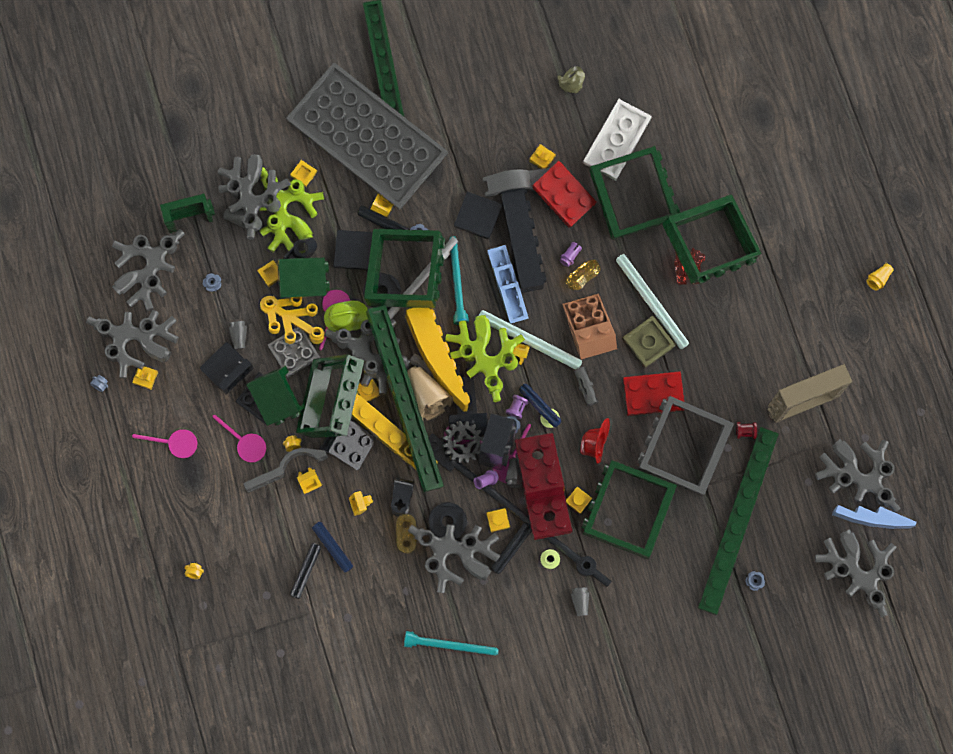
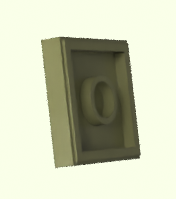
M651 316L622 337L644 368H647L676 346L654 316Z

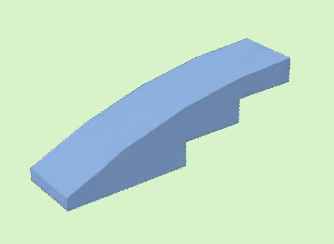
M506 245L487 250L510 324L528 319Z
M838 505L832 514L850 522L889 529L912 528L917 523L883 507H879L876 509V512L858 506L855 512Z

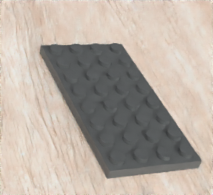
M336 63L329 67L286 118L289 123L399 210L448 154L446 149Z

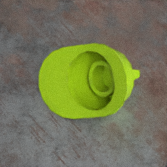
M359 301L336 303L326 310L324 322L326 327L333 332L340 329L348 331L361 329L362 322L368 320L366 314L368 308Z

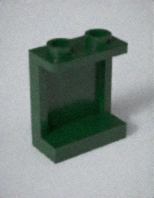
M205 193L160 205L163 220L169 233L177 231L174 222L176 220L206 213L209 222H213L212 216L215 215L211 199H207Z
M325 257L277 259L279 298L326 296V292H329V280H326L325 274L329 272L328 261H325Z
M286 366L257 377L247 384L267 426L273 423L275 426L285 422L287 417L294 419L300 416V411L305 408L304 404L299 406L285 377L289 373Z

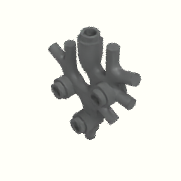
M256 154L250 155V158H248L247 176L245 178L240 177V157L234 158L232 170L219 168L218 175L230 179L227 185H219V192H230L235 198H240L237 203L229 206L231 213L240 209L245 210L246 213L242 221L245 224L247 239L249 240L254 239L255 231L260 230L262 226V221L257 216L259 209L265 207L269 212H277L281 207V202L276 197L278 192L291 185L288 178L276 182V171L269 170L267 190L262 195H254L252 188L260 179L263 164L261 156Z
M181 229L175 234L171 233L162 237L160 245L157 247H151L150 242L144 235L136 236L131 245H125L117 241L113 242L112 248L122 252V256L114 263L118 268H121L129 259L137 255L143 256L147 262L144 269L123 274L112 286L121 295L122 293L125 294L136 283L141 284V289L126 301L130 307L139 300H142L146 311L154 309L150 293L157 292L161 298L167 294L162 288V283L156 273L159 270H166L170 273L174 272L175 266L165 262V256L177 250V244L180 243L178 240L185 235Z
M152 310L148 318L141 320L139 327L133 326L131 312L124 313V322L119 326L113 325L108 319H94L90 316L86 323L94 326L93 329L98 331L103 337L111 336L113 344H109L105 348V355L112 362L118 361L120 365L119 378L126 379L129 366H134L141 370L145 366L144 362L127 354L125 347L130 340H137L143 351L151 358L160 362L168 361L171 352L168 351V348L155 343L153 337L158 335L175 344L177 343L179 337L168 331L177 322L173 316L164 323L157 325L155 321L159 312ZM148 326H152L150 330H146Z
M391 319L390 321L394 328L397 323L394 319ZM369 320L362 322L361 336L358 338L351 337V333L346 329L336 330V332L327 329L324 334L325 337L332 339V342L336 343L341 349L349 348L352 351V356L364 360V378L361 385L368 387L371 379L376 378L379 382V395H386L388 379L383 370L380 354H374L370 350V344L375 339ZM396 337L397 342H398V345H399L401 339H399V338ZM402 355L406 370H408L411 360Z
M841 439L832 445L835 454L844 462L843 468H838L826 453L819 457L826 465V469L816 472L815 477L817 480L831 476L834 477L835 483L829 487L833 494L839 489H845L851 483H855L858 487L854 498L855 501L861 503L864 495L867 492H871L875 495V500L879 505H885L886 508L889 506L894 513L901 509L895 502L896 499L892 490L884 488L882 485V479L888 478L895 470L893 463L886 461L884 458L889 444L888 441L882 440L877 450H873L866 441L860 446L873 461V469L868 474H863L858 470L854 451ZM882 468H885L887 470V473H884L882 471ZM840 478L845 479V483H842ZM881 495H885L886 500H883Z
M413 525L407 531L416 536L415 539L422 546H429L433 550V556L425 562V569L427 572L437 575L438 593H445L447 581H452L459 586L464 581L463 578L447 569L445 561L450 554H457L464 568L471 575L479 580L487 579L491 570L488 569L487 565L475 559L474 553L480 552L497 562L500 555L490 549L491 545L499 540L496 533L480 541L478 535L482 528L475 525L470 534H466L462 541H457L454 538V525H447L446 534L441 538L434 536L429 530L422 528L419 530ZM424 535L429 536L430 540L428 542L423 541L422 537ZM472 539L473 544L467 545L466 540ZM430 562L436 563L435 569L429 567Z
M847 530L840 534L841 538L839 539L847 554L845 558L839 556L831 538L825 540L824 543L828 553L815 555V562H827L833 565L832 570L824 573L826 580L834 577L842 579L849 575L852 578V584L845 591L846 594L852 597L857 590L862 589L867 593V603L874 610H878L880 617L888 615L884 607L886 605L885 595L881 590H878L877 583L879 580L887 581L893 577L894 569L887 561L896 549V546L890 543L883 551H880L875 540L867 542L874 557L875 565L870 571H863L858 564L860 546L854 532ZM838 568L843 570L842 574L838 572ZM882 570L886 572V576L882 575ZM873 596L877 597V602L873 601Z

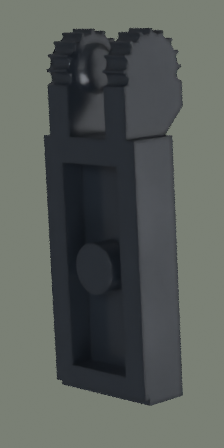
M466 363L467 372L471 369V363ZM456 364L455 369L457 376L460 375L459 364ZM467 374V377L462 378V389L464 393H468L470 403H468V410L465 412L457 405L458 414L477 413L474 377L470 378Z

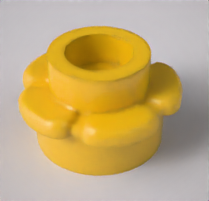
M288 436L286 441L283 442V446H285L287 452H291L301 448L302 440L297 438V436Z
M190 563L189 566H185V575L191 579H200V576L204 573L199 564Z

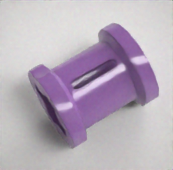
M513 395L512 404L506 410V413L521 419L525 405H528L529 401L521 396Z

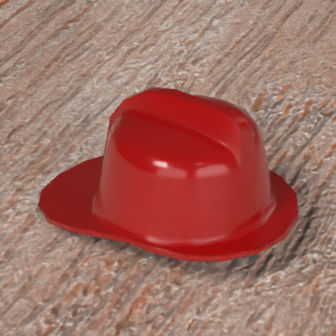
M609 418L604 420L601 428L590 429L582 437L581 454L594 457L597 463L601 462L603 448L610 429Z

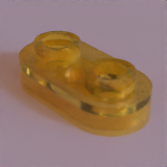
M588 260L567 277L566 283L571 290L583 288L587 282L599 274L601 268L596 260Z
M403 514L398 517L396 522L397 547L402 553L408 554L416 548V536L407 532L410 526L404 528L403 523L408 521L410 526L416 527V521L412 515ZM409 541L411 544L409 547H404L403 542Z

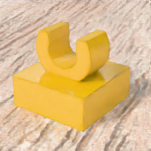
M540 144L529 161L541 169H547L556 154Z
M521 343L513 351V354L520 358V365L523 363L524 358H527L530 346Z
M145 366L142 370L138 368L132 383L152 390L158 371Z
M310 467L308 468L309 472L305 474L299 472L297 477L304 494L322 486L315 469L312 470Z
M361 491L355 492L349 497L354 516L362 514L367 510L366 506H370L373 503L371 495L363 497Z

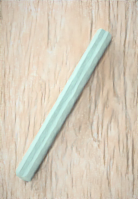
M620 255L616 259L618 265L680 349L685 348L689 344L688 340L626 255Z
M484 310L480 312L479 315H486L489 319L491 327L497 330L506 328L507 335L513 338L522 334L525 339L523 343L574 369L580 368L582 360Z

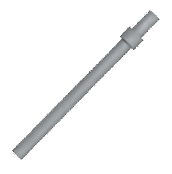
M454 237L447 242L445 249H442L444 260L450 255V250L458 242ZM431 262L403 293L404 295H413L426 280L430 273ZM391 307L388 311L390 320L401 307Z

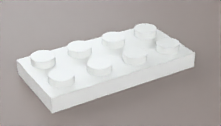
M619 99L585 157L583 164L590 167L631 154L652 116ZM626 162L602 169L600 172L616 181Z

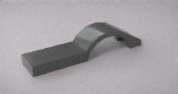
M550 168L532 171L523 169L508 170L483 177L482 181L483 183L487 182L489 190L485 192V196H496L501 192L519 188L535 191L531 186Z
M307 448L292 450L284 456L279 468L243 484L247 492L250 493L284 478L286 466L293 458L307 455L321 462L328 459L326 451Z

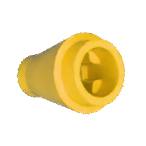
M885 263L882 267L868 275V286L876 291L882 289L893 272L892 266Z

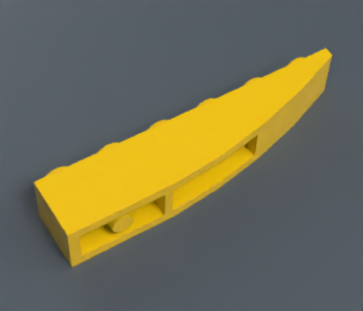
M411 308L406 310V321L426 366L436 381L453 397V401L462 411H467L470 398L468 393H464L462 389L463 381L461 376H457L455 372L456 364L454 359H450L448 355L450 352L448 344L443 342L441 338L443 333L440 325L435 323L436 316L434 310L430 308Z
M356 394L351 417L391 451L416 469L406 435L359 394Z

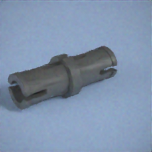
M580 367L575 369L574 373L580 385L578 388L579 391H582L587 406L597 404L599 401L593 389L594 384L590 382L586 368Z

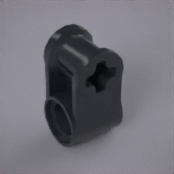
M307 237L296 241L283 259L311 258L317 249L315 239Z
M395 478L391 502L392 512L395 516L403 517L408 513L414 481ZM399 503H403L401 510H397Z

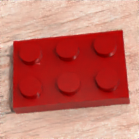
M560 161L531 186L569 228L597 203Z
M681 371L623 378L628 416L661 413L660 405L663 399L667 400L669 396L684 402ZM672 404L670 412L682 411L684 409Z

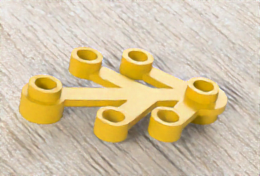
M266 296L261 300L260 308L264 313L268 314L270 333L277 334L280 331V323L276 321V313L282 317L285 330L284 340L286 343L293 344L296 341V334L292 330L291 323L308 333L309 340L312 343L320 344L323 342L325 333L322 328H313L297 318L301 316H316L318 312L316 304H308L306 308L285 310L281 307L290 305L294 307L300 306L302 304V297L277 300L273 296ZM313 308L315 311L311 312L309 309ZM272 326H277L278 328H277V329H272L271 327H272ZM287 336H293L294 338L288 339Z

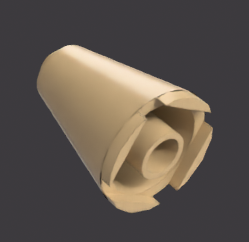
M414 366L407 371L422 420L423 418L426 420L434 419L445 412L444 407L452 405L453 397L422 367Z

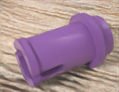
M572 242L567 251L561 254L560 262L564 266L569 267L573 265V260L582 250L580 245L576 247L577 243Z
M488 470L484 475L474 478V485L477 489H482L488 485H495L499 480V476L496 471Z

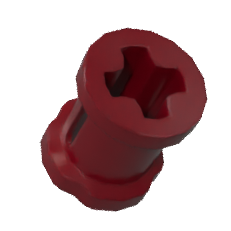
M737 422L736 438L752 437L756 439L757 423L741 424Z

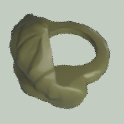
M575 66L569 69L563 77L557 76L559 86L565 92L577 94L582 88L585 73H583L581 67Z

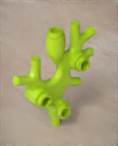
M262 167L261 181L266 191L268 186V173L265 170V168ZM298 179L290 182L291 185L288 190H280L276 197L281 202V207L277 212H274L275 215L268 217L267 226L259 230L262 236L270 232L275 234L273 241L268 247L271 252L274 253L281 243L286 246L288 251L293 247V243L285 233L286 228H291L299 240L307 237L313 238V233L308 225L299 217L290 215L287 212V205L290 202L298 201L305 207L311 218H314L318 213L312 206V203L323 200V192L306 193L302 181ZM262 207L259 210L265 211L267 209L265 207Z
M486 315L475 317L474 325L477 338L474 341L469 339L466 321H459L460 334H447L445 339L446 342L461 345L458 351L451 352V358L463 357L467 362L475 360L476 363L473 368L466 373L472 378L479 372H482L486 376L485 385L489 390V394H492L493 402L501 401L500 392L503 388V382L497 375L500 367H504L506 370L511 371L517 367L518 360L513 351L517 345L525 340L524 337L520 334L510 340L508 339L506 328H500L499 335L502 349L498 355L488 356L485 349L490 341L491 328Z

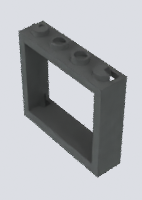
M669 396L667 400L663 399L659 409L662 412L660 417L656 416L652 424L654 431L652 435L648 434L644 445L647 447L645 452H641L637 461L639 463L638 468L697 494L704 495L734 423ZM672 404L722 425L698 486L648 465Z

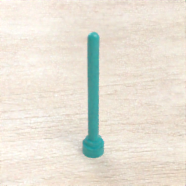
M456 243L450 252L456 302L453 321L455 325H459V321L469 323V318L463 306L458 246Z
M406 631L404 647L410 648L417 644L488 655H497L499 652L495 647L417 637V634Z

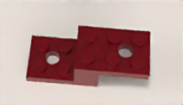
M553 433L516 439L515 446L522 474L523 491L534 540L572 533L564 495L565 486ZM539 451L543 454V457L541 459H534L532 454ZM551 513L555 518L553 521H546L544 515Z

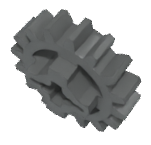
M458 421L456 425L450 424L451 430L445 429L447 436L442 437V439L446 443L442 444V447H447L444 453L451 454L450 460L456 458V462L461 463L463 459L464 463H468L469 458L471 460L476 459L474 454L480 455L478 449L481 448L482 444H480V441L484 437H479L478 435L481 430H474L475 424L469 427L468 421H465L463 424L461 421ZM462 440H469V442H466L463 445L456 444L457 442H460ZM453 447L459 451V454L453 450Z

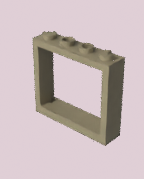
M845 364L779 390L768 405L769 417L777 423L839 398L852 383Z

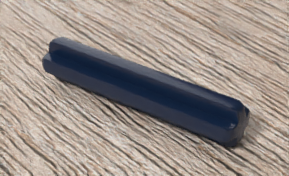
M523 384L519 388L520 393L553 427H557L561 423L560 417L528 384Z
M316 523L312 527L313 531L344 573L350 571L353 568L350 560L323 523Z

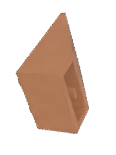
M599 294L562 304L580 359L617 349L616 334Z

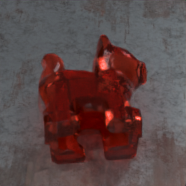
M693 247L690 254L700 272V265L705 261L706 257L700 250H695ZM676 254L674 260L676 282L678 285H686L685 277L688 276Z

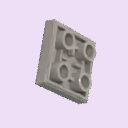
M298 327L293 329V332L296 334V341L293 344L285 342V335L268 344L279 365L287 367L289 371L286 374L287 378L312 364L313 359L320 358L305 332ZM287 336L288 339L294 338L293 336Z

